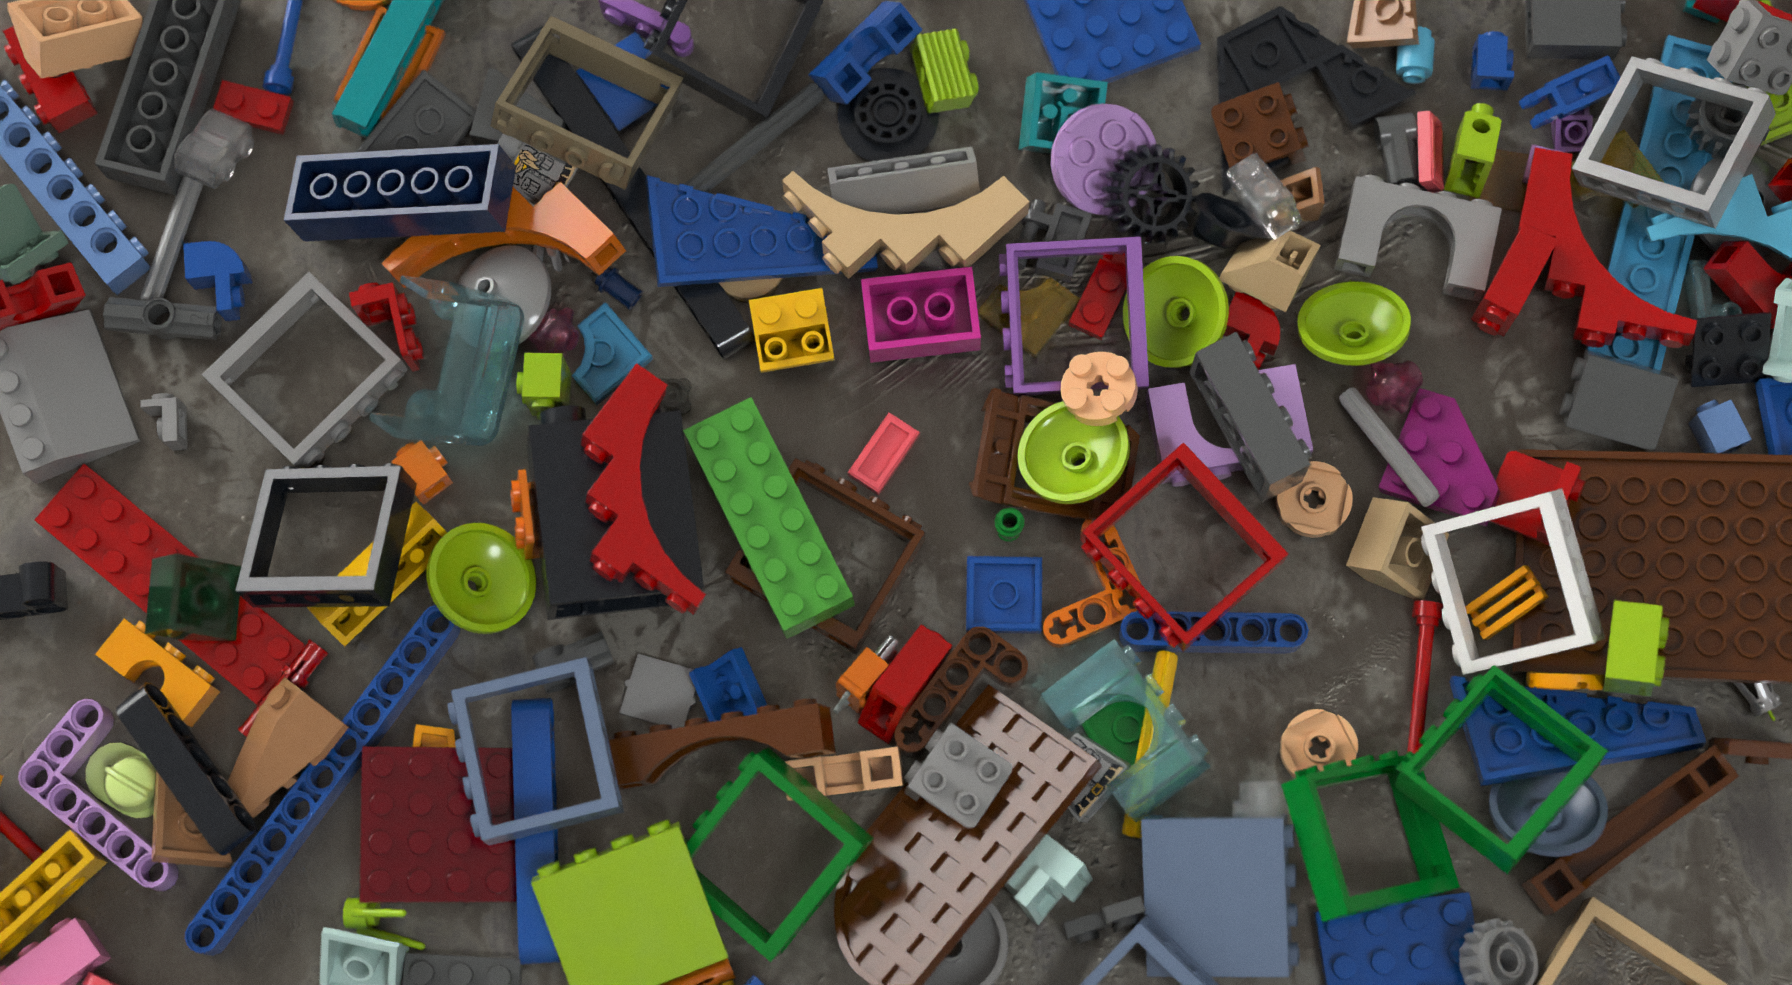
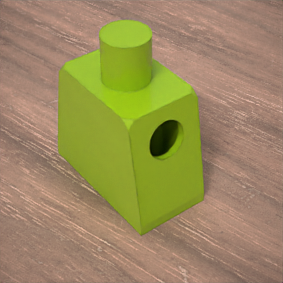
M1477 103L1472 106L1471 111H1465L1454 142L1443 190L1480 198L1494 163L1502 123L1499 117L1493 116L1494 109L1490 105ZM1466 159L1472 160V161H1476V162H1475V163H1468V162H1466Z

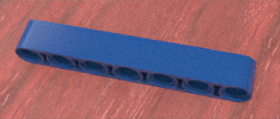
M552 698L512 700L514 820L557 810L555 729ZM558 829L515 839L518 950L521 965L561 962L531 885L532 878L538 875V868L559 861Z

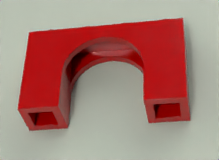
M1792 158L1785 162L1767 185L1782 203L1792 200ZM1724 241L1703 267V270L1743 314L1770 312V329H1774L1778 304L1774 303L1775 291L1785 278L1792 279V262L1778 273L1768 265L1748 241Z

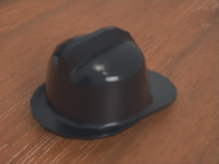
M1212 193L1197 195L1196 204L1200 212L1193 227V235L1198 239L1214 246L1230 249L1242 243L1248 236L1270 238L1278 232L1279 226L1276 220L1257 207L1227 200Z

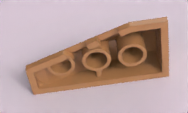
M284 677L279 685L269 692L267 699L261 705L227 783L252 818H254L268 806L270 796L282 786L289 789L297 782L295 775L307 764L311 763L313 766H316L321 762L349 727Z

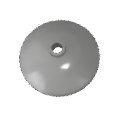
M515 245L496 247L478 256L461 275L452 298V318L460 336L472 346L491 352L507 350L525 341L538 328L549 307L551 279L547 267L533 252Z
M990 902L958 941L959 951L954 955H947L923 985L994 984L1005 966L1009 943L1004 920L992 902Z

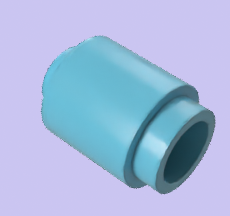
M1418 26V45L1398 46L1396 74L1407 83H1422L1433 74L1435 40L1431 37L1432 31L1428 28Z

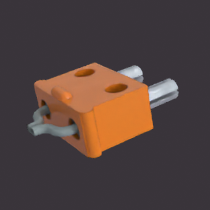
M888 635L875 652L866 647L836 682V696L840 698V701L833 709L836 714L847 706L857 713L864 708L873 685L897 654L895 648L899 643L896 639L893 640V636Z

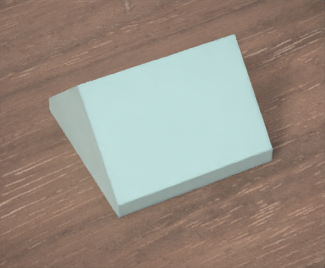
M324 927L321 932L319 985H401L405 953H409L410 947L392 941Z

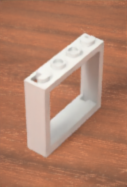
M1563 489L1421 527L1423 531L1421 536L1422 548L1425 554L1430 556L1434 570L1431 574L1432 584L1436 592L1441 595L1444 606L1442 609V619L1445 627L1451 631L1454 641L1452 647L1455 663L1461 666L1463 675L1489 669L1493 665L1496 667L1593 644L1605 639ZM1539 507L1575 635L1480 658L1444 532Z

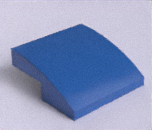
M636 31L615 45L642 59L645 58L648 52L644 48L645 43ZM579 68L575 71L617 132L658 105L584 69ZM661 84V87L667 90L669 89V87Z

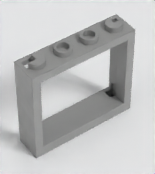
M1632 56L1575 161L1572 170L1579 185L1716 229L1776 113L1770 96L1761 89L1755 87L1741 88L1734 86L1724 78L1715 77L1710 79L1699 76L1689 68L1682 67L1678 70L1665 66L1654 58L1643 60ZM1642 83L1748 113L1705 195L1600 163Z
M308 272L222 354L202 376L295 467L309 468L315 461L319 463L323 459L324 451L333 442L338 443L349 434L351 425L360 416L364 417L371 413L378 404L377 399L386 390L395 389L398 386L397 381L405 375L404 373L408 369L403 361L315 276ZM321 299L385 361L296 448H292L230 385Z

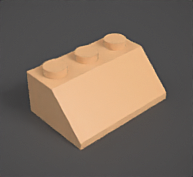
M18 0L7 3L8 12L24 58L41 79L55 77L62 73L82 68H91L94 65L114 60H123L132 56L143 24V17L128 0Z

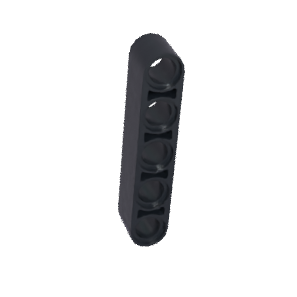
M146 682L116 707V712L121 722L206 841L216 852L226 856L256 831L257 826L252 816L160 689L152 683Z

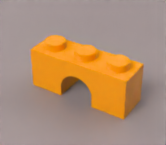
M124 618L95 655L133 683L145 670L151 667H161L165 676L161 692L168 699L183 722L192 728L220 693L217 688L211 685L215 677L199 665H196L193 670L185 665L182 661L186 655L169 642L165 647H162L153 639L158 633L141 620L134 625Z

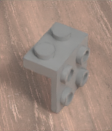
M1740 0L1737 7L1732 11L1720 37L1713 44L1706 60L1728 81L1744 84L1748 87H1755L1776 95H1784L1792 84V21L1772 16L1756 0Z
M950 723L944 733L939 729L935 731L925 746L930 751V754L924 763L921 764L916 760L903 780L909 783L904 793L915 801L919 797L923 798L964 827L971 829L977 825L1011 774L1012 765Z

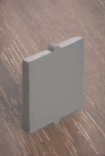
M638 654L631 677L625 681L627 690L619 713L657 725L671 724L672 729L685 727V721L688 719L691 706L696 705L694 698L696 689L689 675L693 669Z

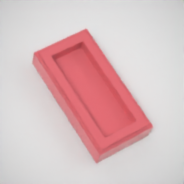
M1431 111L1417 112L1419 183L1431 193L1443 191V123Z
M888 413L847 472L848 476L875 494L880 495L919 438L920 432L891 413Z

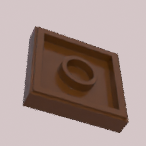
M1720 737L1709 739V747L1716 745L1722 754L1745 756V763L1769 765V758L1792 759V743Z

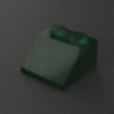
M176 553L152 559L145 634L179 640L236 641L240 600L236 587L242 566Z

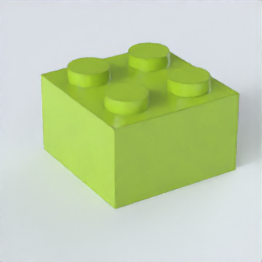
M1614 600L1603 691L1651 697L1653 687H1661L1665 657L1657 655L1658 648L1665 649L1669 627V618L1662 617L1663 606Z

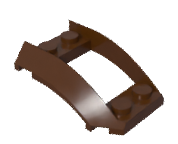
M998 388L991 389L981 409L982 412H985L975 476L974 480L969 482L973 497L1039 513L1096 520L1132 488L1140 435L1130 425H1125L1130 441L1127 465L1115 484L1096 498L1076 504H1060L1048 501L1037 495L1034 491L1014 487L1018 465V447L1023 435L1024 423H1030L1040 412L1055 403L1025 395L1017 396L1001 392V389Z

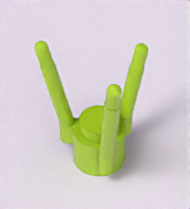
M359 898L346 899L343 908V924L345 928L356 929L357 934L400 943L419 950L425 949V944L372 928V926H378L380 917H405L407 913L404 909L380 908L379 903H359Z

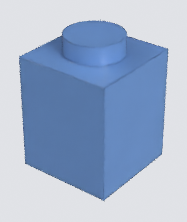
M1712 400L1696 409L1698 414L1688 423L1703 453L1731 454L1742 449L1752 440L1732 400L1721 404L1717 400Z

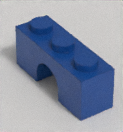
M883 1L808 75L823 90L831 102L848 104L872 80L867 74L868 71L885 56L890 54L898 55L923 29L901 2Z

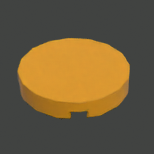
M1526 672V686L1528 688L1537 687L1538 689L1603 690L1605 674Z

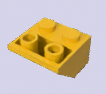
M822 288L749 300L761 373L835 360Z

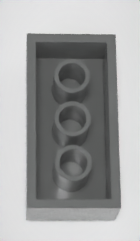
M1237 332L1197 351L1191 366L1190 375L1261 502H1264L1301 483L1311 465L1309 460L1312 459V456L1303 439L1297 440L1290 427L1293 426V421L1287 409L1283 405L1278 407L1272 394L1275 391L1271 380L1266 373L1260 374L1253 362L1256 360V356L1247 340L1241 341Z

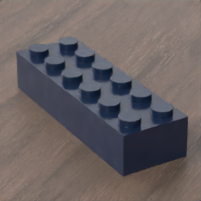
M499 144L301 155L296 157L284 221L303 241L505 232L516 165Z

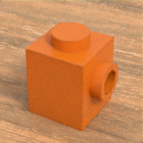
M422 440L416 444L411 442L403 446L396 453V458L391 461L393 464L402 466L417 483L415 495L423 505L453 484L442 468L448 464L446 459L435 445L428 449Z

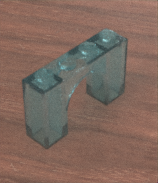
M1113 639L1044 691L1041 696L1062 725L1070 732L1102 708L1115 702L1129 701L1147 708L1153 722V738L1150 747L1139 761L1106 785L1127 815L1137 823L1209 769L1211 766L1204 756L1210 752L1196 734L1190 738L1181 727L1187 721L1174 704L1166 707L1159 698L1164 693L1163 689L1151 674L1144 677L1137 666L1142 661L1128 644L1122 648Z

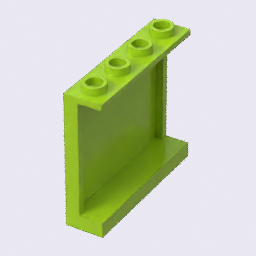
M669 819L648 826L647 830L649 833L634 838L632 833L613 839L610 841L612 847L597 852L596 848L592 847L573 855L575 861L560 866L559 861H555L537 869L538 875L532 878L531 885L569 985H659L728 958L727 948L719 933L681 832L679 822L670 824Z

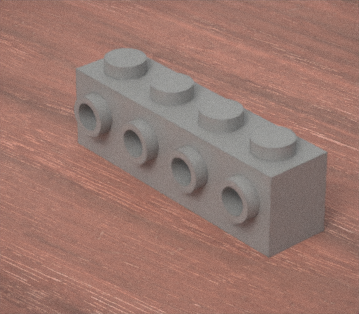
M972 146L827 168L831 198L840 203L870 212L895 215L909 212L927 213L934 211L936 208L954 206L980 193L977 162Z

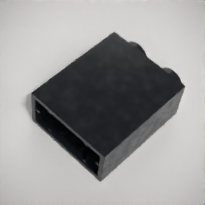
M660 404L650 420L642 445L640 460L642 498L650 525L664 552L679 571L703 591L704 583L681 410L662 412ZM567 405L544 410L540 414L541 424L528 426L526 446L547 620L671 607L665 600L667 598L666 595L656 588L650 591L641 586L634 579L636 574L631 571L621 583L615 578L609 581L593 569L595 564L590 561L592 551L614 522L610 519L604 522L595 517L588 510L590 505L585 502L588 491L608 466V463L605 461L602 464L597 463L584 452L585 447L581 445L582 435L594 420H587L584 407Z

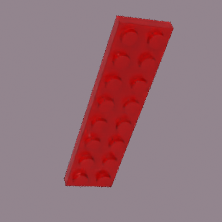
M85 463L34 519V521L256 705L260 703L283 674L281 669L285 664L289 666L305 646L304 643L261 608H253L236 592V588Z

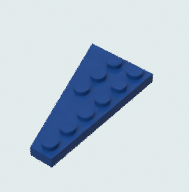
M646 176L645 183L658 287L836 274L822 259L824 256L822 241L827 236L820 238L809 226L808 221L810 219L806 215L796 212L791 214L775 210L772 206L720 193L715 195L695 190L693 186L681 183L675 185L659 181L660 178ZM877 256L872 257L856 273L876 271L878 268Z
M1451 677L1449 683L1454 699L1457 698L1462 701L1469 693L1465 690L1470 681H1465L1466 677ZM1525 687V689L1608 751L1600 766L1701 749L1707 743L1695 707L1650 701L1646 704L1624 702L1620 697L1608 696L1606 699L1587 697V693ZM1490 696L1484 700L1462 725L1480 786L1567 772L1577 763Z

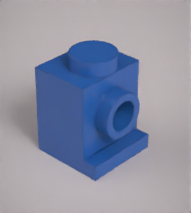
M1490 31L1478 34L1472 47L1471 89L1508 90L1514 79V71H1511L1513 50L1508 49V36H1505L1504 33Z

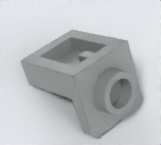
M168 393L154 394L152 399L141 400L140 408L149 416H162L157 419L159 439L173 451L187 450V406L173 394Z

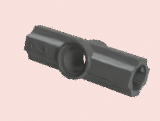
M109 297L103 312L104 328L107 331L150 334L164 340L183 337L216 341L218 335H220L222 325L221 315L217 312V307L170 303L164 298H153L147 301ZM170 313L166 323L156 325V320L161 314Z

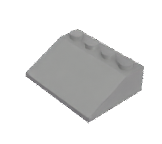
M90 309L10 326L0 330V414L23 475L35 484L80 467L84 463H90L141 442Z

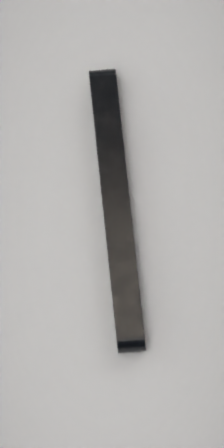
M542 25L511 44L520 62H522L541 32ZM548 54L532 80L554 112L564 120L567 130L628 158L630 155L629 150L570 64L552 54ZM638 167L626 190L607 183L600 178L654 257L645 183L646 175L642 169ZM720 283L673 286L724 360L755 341L751 329Z

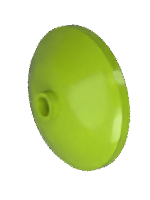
M1184 256L1164 257L1143 268L1148 361L1168 368L1191 366L1197 351L1221 340L1224 335L1229 316V305L1225 288L1211 268L1198 260ZM1126 293L1123 305V323L1126 335L1130 341ZM1188 308L1190 314L1188 319L1184 321L1182 311Z
M1353 281L1333 284L1311 295L1299 311L1297 324L1302 343L1314 355L1339 365L1362 366L1390 357L1405 344L1411 330V316L1405 302L1393 291L1377 284Z
M1063 401L1055 403L1040 412L1026 427L1018 447L1020 472L1027 485L1037 495L1048 501L1060 504H1076L1091 500L1107 491L1123 473L1130 453L1128 432L1119 416H1117V421L1112 424L1090 426L1075 419V416L1069 412ZM1085 459L1084 463H1082L1079 466H1075V463L1078 460Z
M486 523L463 524L446 533L435 544L430 553L426 572L430 595L440 612L458 627L479 634L497 633L515 625L529 611L536 592L535 569L531 559L525 560L524 548L517 549L515 537L507 531ZM468 580L475 583L476 591L470 589Z

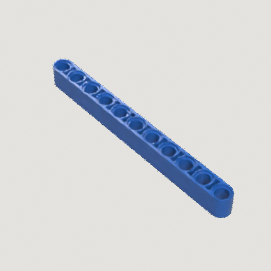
M436 605L428 607L422 613L344 717L342 722L349 727L348 730L321 762L316 766H313L311 763L308 765L190 922L185 931V941L191 950L200 954L214 956L221 953L227 947L360 769L362 747H376L458 638L461 628L449 621V626L444 632H433L432 625L434 621L439 617H445ZM417 647H425V659L417 664L410 663L411 652ZM396 677L402 678L403 687L401 691L397 694L389 695L386 691L388 682ZM378 708L380 711L379 720L371 726H366L363 721L365 713L369 709ZM348 739H355L357 743L355 752L351 756L342 757L340 753L342 744ZM325 770H332V783L328 787L319 788L317 784L319 774ZM308 801L310 805L308 815L301 820H296L294 816L296 805L299 802ZM279 832H284L286 836L284 847L279 851H273L270 846L272 837ZM259 863L262 867V876L257 882L249 883L247 871L252 865ZM236 895L239 901L238 908L233 914L226 915L223 910V904L229 896ZM212 927L215 933L214 940L209 946L203 947L199 941L200 934L205 928Z

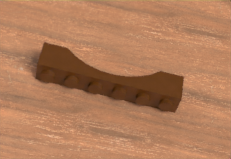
M814 698L794 701V707L780 710V705H767L758 707L757 714L744 716V712L735 711L721 714V720L708 722L707 718L689 719L685 721V727L672 729L671 724L655 725L649 727V733L637 735L636 731L616 732L613 734L614 739L609 740L619 789L626 790L655 785L671 767L685 756L703 747L726 741L746 740L764 743L786 756L796 759L834 754L836 750L830 707L817 703V700Z
M1716 745L1709 747L1607 821L1603 833L1590 847L1572 855L1558 857L1524 882L1522 887L1545 917L1555 913L1648 841L1738 778V773Z

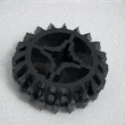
M1152 144L1150 149L1147 145H1138L1136 152L1126 150L1124 152L1125 161L1116 159L1113 162L1118 172L1111 171L1105 174L1112 181V185L1103 186L1101 189L1104 193H1110V200H1105L1102 205L1104 207H1113L1114 210L1108 215L1107 219L1109 221L1119 220L1116 230L1119 233L1128 231L1127 237H1141L1142 244H1150L1153 239L1156 243H1164L1166 235L1169 238H1176L1179 236L1177 227L1180 229H1187L1189 227L1185 216L1194 217L1197 214L1190 207L1191 202H1196L1197 195H1192V189L1200 185L1198 181H1190L1189 179L1195 172V169L1193 167L1183 168L1187 158L1183 155L1175 157V150L1173 148L1162 150L1160 144ZM1146 165V170L1142 172L1138 184L1129 186L1135 173ZM1162 169L1170 177L1174 190L1166 185L1165 173L1162 172ZM1149 189L1155 191L1156 194H1163V197H1154L1153 199L1147 195L1139 194V191H1148ZM1128 198L1135 201L1138 209L1137 215L1141 216L1140 219L1133 213ZM1168 202H1173L1166 216L1157 222V217L1161 216L1163 206Z

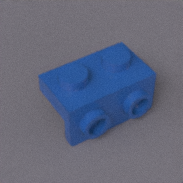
M742 647L732 649L710 665L695 668L689 673L710 722L721 720V714L742 711L744 716L757 714L758 707L767 706Z

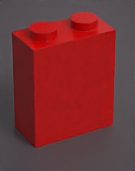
M1524 222L1471 318L1472 321L1478 323L1479 329L1490 335L1499 334L1503 337L1519 315L1558 239Z

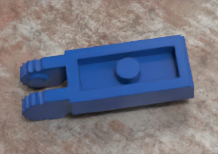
M1609 55L1547 82L1543 88L1528 94L1518 103L1524 110L1539 104L1546 98L1548 99L1552 108L1535 115L1530 120L1532 128L1537 129L1557 118L1559 120L1609 98L1621 76Z

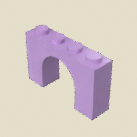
M1296 364L1258 370L1260 374L1266 373L1271 380L1275 391L1272 396L1278 407L1283 405L1289 412L1293 421V426L1290 428L1296 439H1303L1312 453L1313 446ZM1185 383L1149 388L1147 390L1145 399L1158 464L1184 442L1219 480L1230 477L1231 472L1243 470L1232 448H1221L1212 445L1197 432L1192 421ZM1178 470L1162 482V484L1172 482L1174 487L1190 484Z

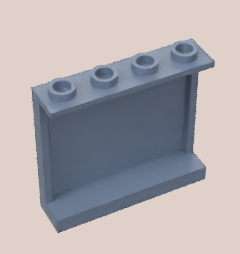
M1281 814L1279 817L1163 818V815H1147L1141 819L1145 916L1148 915L1211 977H1289L1293 971V966H1299L1298 942H1292L1291 927H1297L1298 925L1297 903H1290V887H1296L1297 876L1296 864L1289 863L1288 848L1295 847V829L1293 824H1288L1287 814ZM1146 951L1147 977H1173Z

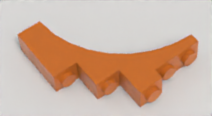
M560 182L552 190L546 192L534 206L513 187L505 232L411 236L401 246L395 248L390 256L381 264L403 288H406L426 271L442 262L482 247L501 244H532L550 248L581 261L598 276L624 254L626 250L615 234Z

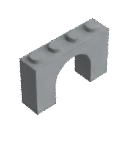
M1375 175L1356 176L1350 192L1334 270L1370 278L1376 264L1383 230L1397 219L1420 217L1437 225L1448 240L1450 257L1442 294L1479 302L1486 289L1502 208L1494 207L1491 202L1483 199H1473L1471 201L1458 199L1455 194L1447 191H1437L1435 193L1422 191L1419 186L1411 183H1400L1399 185L1386 183L1384 179Z

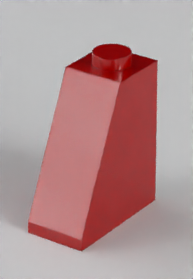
M921 624L873 685L857 724L889 744L895 736V729L945 662L952 644L947 642L938 632L931 631Z

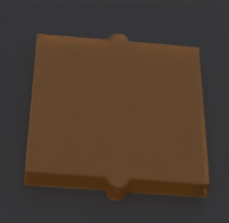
M1496 149L1494 163L1480 198L1469 196V201L1483 199L1491 202L1494 207L1502 208V210L1521 212L1527 185L1522 180L1529 154Z

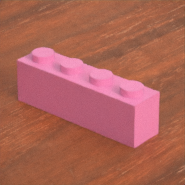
M66 918L53 926L50 930L52 935L40 944L36 941L23 948L18 953L19 959L10 966H0V985H76L86 977L88 971L93 972L111 959V956L85 920Z

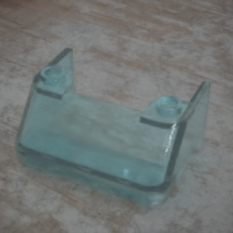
M401 275L400 283L422 297L431 299L430 305L434 314L444 320L453 321L437 390L422 389L415 392L407 402L404 416L371 412L369 420L395 438L476 446L490 443L498 433L524 324L523 310L519 305L508 299L457 283Z

